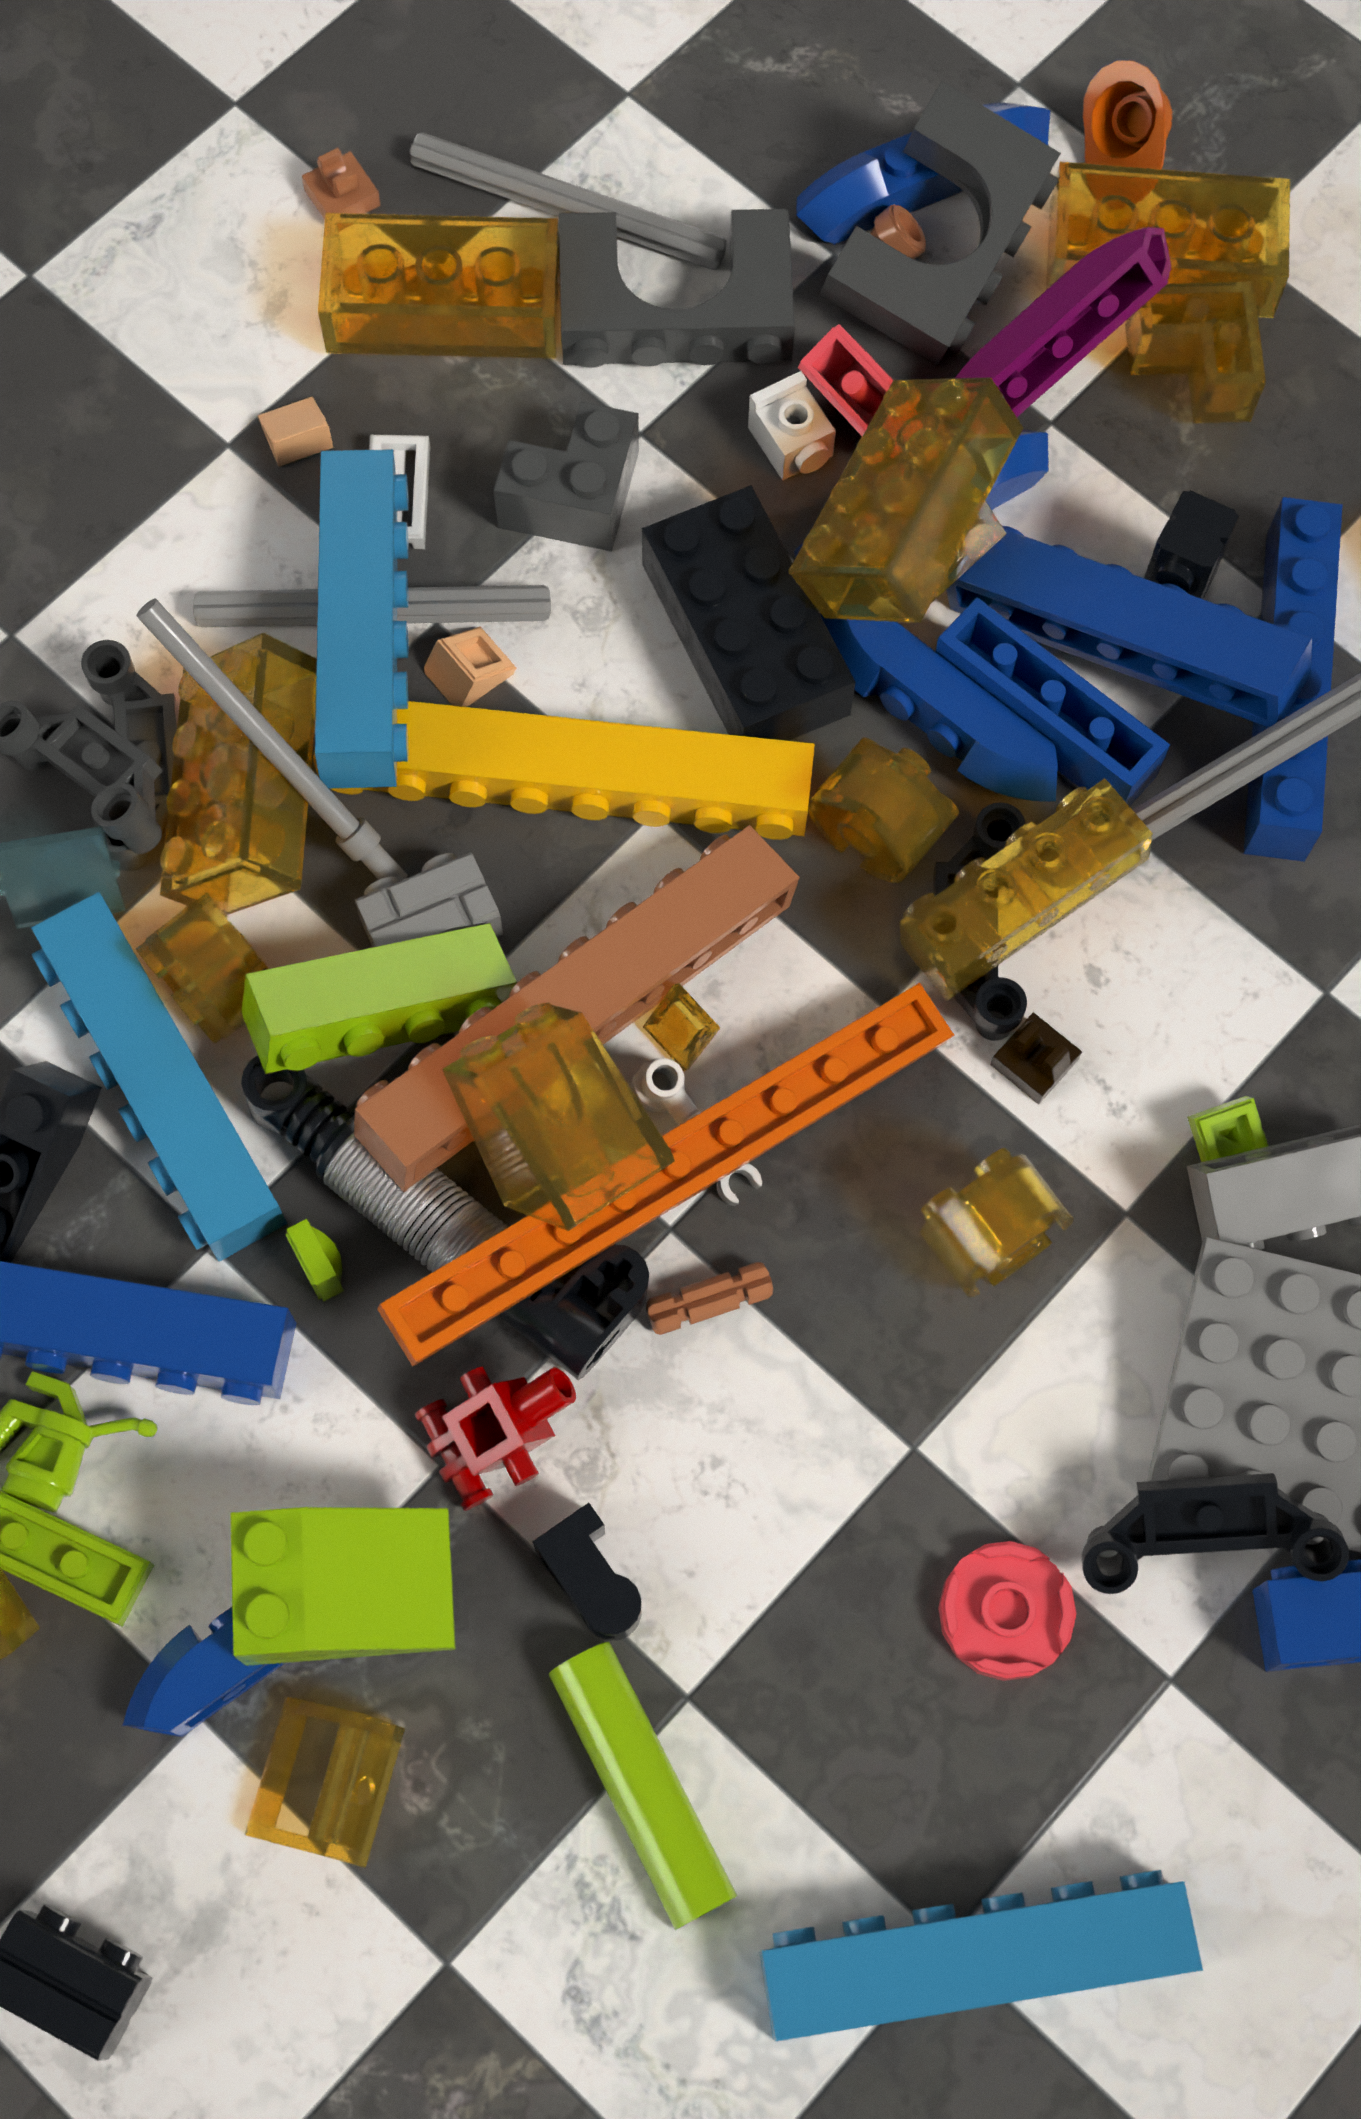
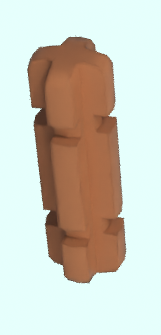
M756 1262L738 1268V1275L731 1277L730 1273L726 1272L679 1288V1295L672 1297L671 1293L667 1292L650 1298L646 1302V1312L652 1329L656 1334L662 1335L680 1329V1324L683 1321L688 1320L691 1325L739 1309V1304L742 1301L746 1300L750 1305L770 1298L773 1294V1284L767 1268L763 1263Z

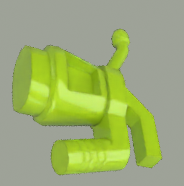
M32 1371L26 1385L35 1392L59 1399L64 1414L40 1409L14 1399H9L0 1410V1453L22 1426L31 1428L33 1431L7 1463L6 1471L9 1475L2 1490L27 1504L50 1512H57L63 1498L70 1497L74 1492L84 1451L86 1448H89L94 1437L135 1430L144 1437H153L157 1432L158 1426L152 1420L146 1418L141 1420L131 1417L88 1426L76 1391L69 1383Z

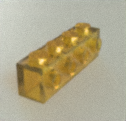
M1105 778L1089 790L1086 787H1079L1064 797L1056 807V813L1038 825L1035 822H1030L1016 830L1006 841L1005 848L986 861L981 857L967 864L956 875L955 883L937 896L928 893L914 901L904 912V919L899 921L901 945L942 997L948 1001L1146 862L1150 856L1153 833Z

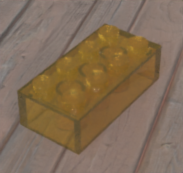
M1059 162L1056 176L1059 181L1053 189L1050 202L1046 290L1083 257L1108 241L1145 227L1164 228L1171 262L1168 282L1141 308L1274 318L1289 278L1290 179Z
M325 213L318 316L326 353L556 358L560 285L558 218Z
M992 378L893 380L788 571L824 618L921 623L1023 430L1021 423Z
M265 633L256 635L210 656L213 662L311 768L316 717L317 659ZM183 668V675L178 687L180 704L177 732L172 744L174 762L171 789L166 802L168 810L166 839L160 860L162 868L160 895L221 918L301 889L308 803Z

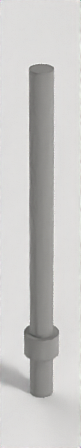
M156 598L147 602L136 615L138 619L337 834L336 843L352 861L361 860L378 880L385 877H397L399 881L406 879L407 874L379 844L381 836L366 819L353 816Z

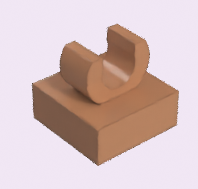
M336 148L317 158L318 168L302 175L305 192L331 230L381 206L378 190L351 151L342 155L339 148Z

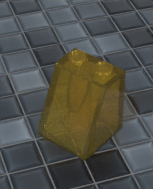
M540 1003L519 1013L515 1018L516 1025L498 1036H485L466 1045L460 1052L462 1057L443 1068L442 1071L503 1205L569 1231L675 1162V1159L665 1140L583 1013L555 1006L551 1003Z

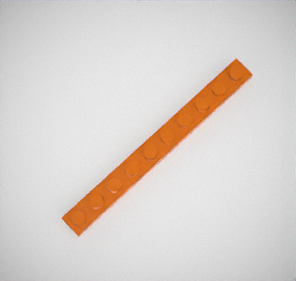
M918 983L380 1303L377 1310L411 1365L415 1366L947 1043L954 1036V1033L921 983Z

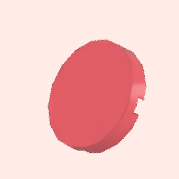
M1013 1541L984 1544L963 1557L944 1581L938 1606L942 1634L955 1656L977 1674L1002 1681L1030 1678L1052 1665L1071 1641L1077 1615L1072 1587L1063 1572L1061 1573L1057 1566L1049 1561L1050 1558L1037 1548Z

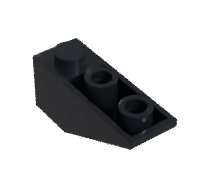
M47 1061L13 1069L0 1101V1261L12 1262L77 1151L102 1087Z

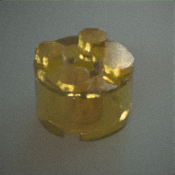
M863 737L850 750L816 790L815 795L810 799L813 802L808 806L812 821L832 846L840 853H843L850 845L866 857L860 864V868L881 880L891 883H900L914 870L959 815V810L954 802L940 793L927 778L931 773V768L919 754L905 747L901 748L896 754L866 737Z
M205 892L145 938L146 941L137 947L136 951L159 979L162 978L174 992L171 995L192 1023L195 1026L198 1024L207 1037L216 1044L222 1038L227 1039L246 1024L241 1013L245 975L269 968L245 937L228 921V916L214 899Z
M1005 1147L984 1159L974 1169L979 1178L959 1193L953 1187H949L935 1195L921 1208L922 1214L926 1217V1223L920 1231L921 1236L968 1298L980 1294L975 1282L986 1277L994 1287L1048 1248L1052 1241L1045 1232L1056 1222L1065 1232L1074 1221L1073 1216L1026 1155L1022 1154L1013 1157Z

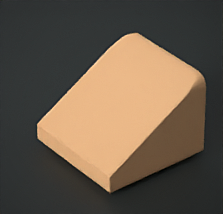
M313 397L258 415L259 422L278 467L333 448L329 426Z
M481 626L437 640L424 665L426 676L452 706L467 707L511 677L517 669Z

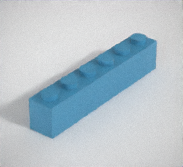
M393 449L321 451L315 757L319 778L328 788L397 787V762H408L409 757L407 724H397V710L408 709L409 705L407 671L397 672V658H408L409 655L407 621H397V608H408L409 605L407 571H397V559H408L409 556L407 522H397L398 511H408L409 497L407 474H396Z
M100 892L31 927L42 949L31 954L49 987L62 982L70 1000L61 1004L60 1007L78 1038L90 1033L100 1051L89 1056V1059L106 1089L109 1090L119 1084L129 1103L119 1108L118 1111L135 1141L138 1143L148 1137L155 1148L158 1157L149 1161L148 1164L166 1196L178 1190L189 1210L180 1214L178 1218L196 1250L208 1244L220 1262L288 1224L278 1203Z
M1156 1870L1120 1876L1122 1891L1096 1896L1092 1881L1052 1887L1050 1889L1053 1903L1029 1907L1025 1905L1023 1892L981 1899L984 1914L956 1918L954 1904L912 1910L913 1926L886 1930L884 1915L842 1922L844 1937L816 1941L814 1927L772 1933L774 1948L761 1950L759 1954L773 2040L777 2042L1203 1971L1185 1881L1164 1884L1162 1871Z

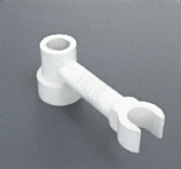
M652 1059L644 1063L635 1073L631 1085L632 1094L635 1101L643 1109L650 1112L668 1111L676 1123L680 1125L701 1113L684 1091V1072L677 1062L671 1059ZM654 1073L666 1075L670 1080L671 1089L666 1091L658 1089L653 1083L652 1075ZM749 1163L731 1173L743 1174L755 1189L762 1186L760 1173ZM729 1174L717 1182V1192L725 1203L736 1206L739 1204V1200L729 1188V1178L731 1176Z

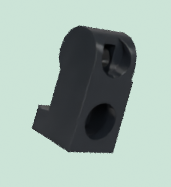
M588 1502L532 1542L536 1553L588 1629L596 1637L607 1641H618L630 1636L638 1627L642 1617L641 1596L634 1583L628 1578L614 1573L594 1544L596 1540L605 1535V1526Z

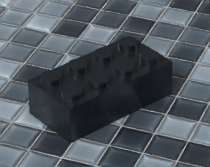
M752 485L642 528V565L728 735L789 741L851 715L856 682Z

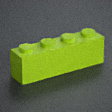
M488 923L247 973L245 975L241 1013L265 1074L286 1069L298 1071L307 1069L321 1061L348 1055L354 1057L366 1056L380 1048L411 1041L414 1043H424L437 1038L439 1035L459 1031L467 1018L483 1007H489L493 1010L507 1000L510 991L517 984V981L492 926Z

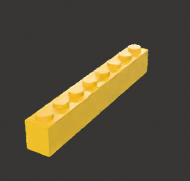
M409 701L408 709L397 710V724H407L409 749L408 762H397V787L330 788L338 793L349 795L359 794L363 790L389 792L393 797L406 801H418L423 799L424 796L446 798L464 807H480L485 803L511 805L515 810L528 814L543 813L547 809L568 811L586 820H602L608 816L633 818L637 823L651 827L665 826L669 822L691 824L709 833H724L730 829L743 830L750 825L764 838L782 840L790 838L792 835L805 836L815 744ZM314 749L313 761L317 776L319 777Z

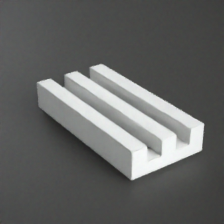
M370 435L369 450H394L396 474H406L407 450H416L412 527L407 526L408 543H412L413 549H425L430 461L429 436ZM398 511L397 522H403V511Z

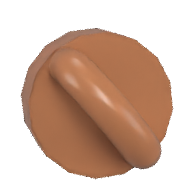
M893 204L875 217V226L870 232L871 235L913 260L925 252L927 244L925 235L915 218L905 208Z

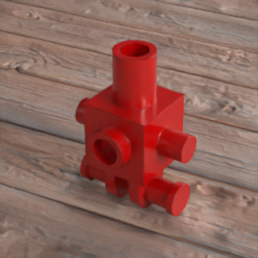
M481 1366L460 1377V1381L469 1397L468 1400L447 1413L445 1409L447 1404L444 1399H440L426 1405L414 1414L418 1422L422 1421L431 1439V1442L426 1446L431 1457L442 1455L446 1466L439 1473L445 1483L450 1481L454 1483L463 1501L461 1506L464 1511L470 1510L494 1496L491 1489L486 1488L479 1474L505 1467L515 1486L521 1485L539 1474L529 1452L556 1436L547 1419L576 1400V1392L571 1380L559 1368L553 1367L529 1383L525 1377L492 1384L484 1367Z

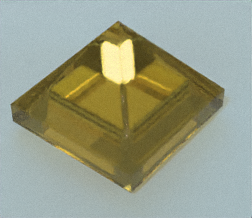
M680 983L674 984L643 1025V1028L681 1066L683 1071L690 1069L720 1030L719 1025Z

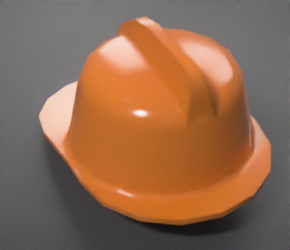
M1115 61L1103 67L1090 81L1084 97L1085 166L1088 181L1099 196L1110 202H1129L1142 196L1155 183L1163 167L1166 139L1172 127V109L1168 97L1160 87L1158 79L1148 67L1136 61Z

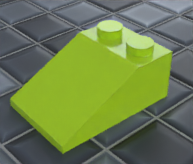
M297 1507L230 1513L233 1656L244 1665L456 1650L448 1508Z

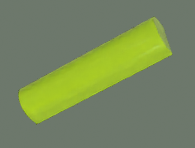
M610 1642L596 1645L554 1668L549 1673V1677L675 1931L736 1898L738 1895Z

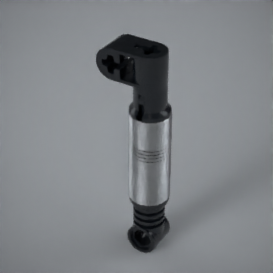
M258 1055L251 1059L243 1070L241 1084L250 1114L257 1124L269 1131H276L281 1136L286 1135L285 1140L293 1146L298 1145L297 1149L305 1156L310 1155V1160L316 1164V1175L324 1181L326 1186L343 1198L344 1201L348 1202L349 1205L353 1206L354 1209L358 1210L360 1214H363L365 1218H368L370 1222H373L378 1229L387 1234L389 1238H392L394 1242H397L399 1246H403V1249L409 1251L411 1256L415 1255V1259L417 1261L421 1260L422 1265H427L428 1270L436 1271L508 1228L506 1224H503L501 1220H498L496 1216H493L491 1212L483 1208V1205L478 1201H474L472 1196H468L466 1191L463 1192L461 1187H457L456 1183L451 1179L449 1180L437 1168L403 1192L354 1136L355 1113L351 1110L347 1111V1107L339 1100L335 1101V1097L327 1090L323 1091V1087L309 1077L305 1070L293 1071L286 1069L265 1074ZM286 1082L293 1086L290 1094L284 1099L271 1101L261 1097L264 1089L271 1083ZM614 1244L586 1261L565 1285L556 1279L500 1313L499 1316L579 1381L599 1362L640 1314L646 1303L649 1271L646 1261L634 1249L626 1245ZM623 1276L627 1278L626 1292L616 1288L608 1296L607 1312L615 1318L612 1322L608 1321L579 1297V1294L583 1292L594 1302L598 1303L603 1296L604 1278L615 1282Z

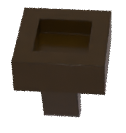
M1033 1012L997 1051L990 1065L1036 1103L1040 1104L1079 1060L1082 1051Z

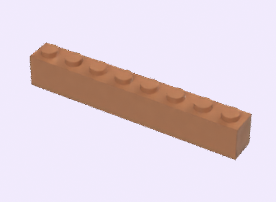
M750 825L732 838L728 835L720 836L704 850L699 862L685 872L681 868H676L668 873L657 884L653 892L654 894L639 905L635 902H629L622 906L609 919L606 928L589 940L586 936H582L573 941L561 953L558 963L543 974L534 971L523 977L512 988L509 998L493 1010L489 1007H483L474 1012L462 1024L457 1036L443 1046L433 1043L420 1051L410 1062L407 1072L391 1083L387 1080H382L366 1090L356 1104L354 1136L398 1187L405 1192L789 908L800 877Z

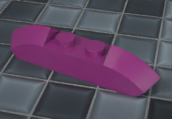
M1145 227L1116 237L1087 254L984 345L962 368L944 397L932 435L959 445L985 432L1006 428L1166 286L1171 270V262L1164 228Z

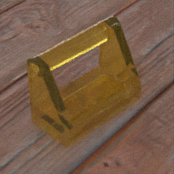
M286 1696L244 1835L366 1868L405 1728L367 1714ZM310 1718L339 1726L309 1833L308 1836L275 1827L306 1722Z

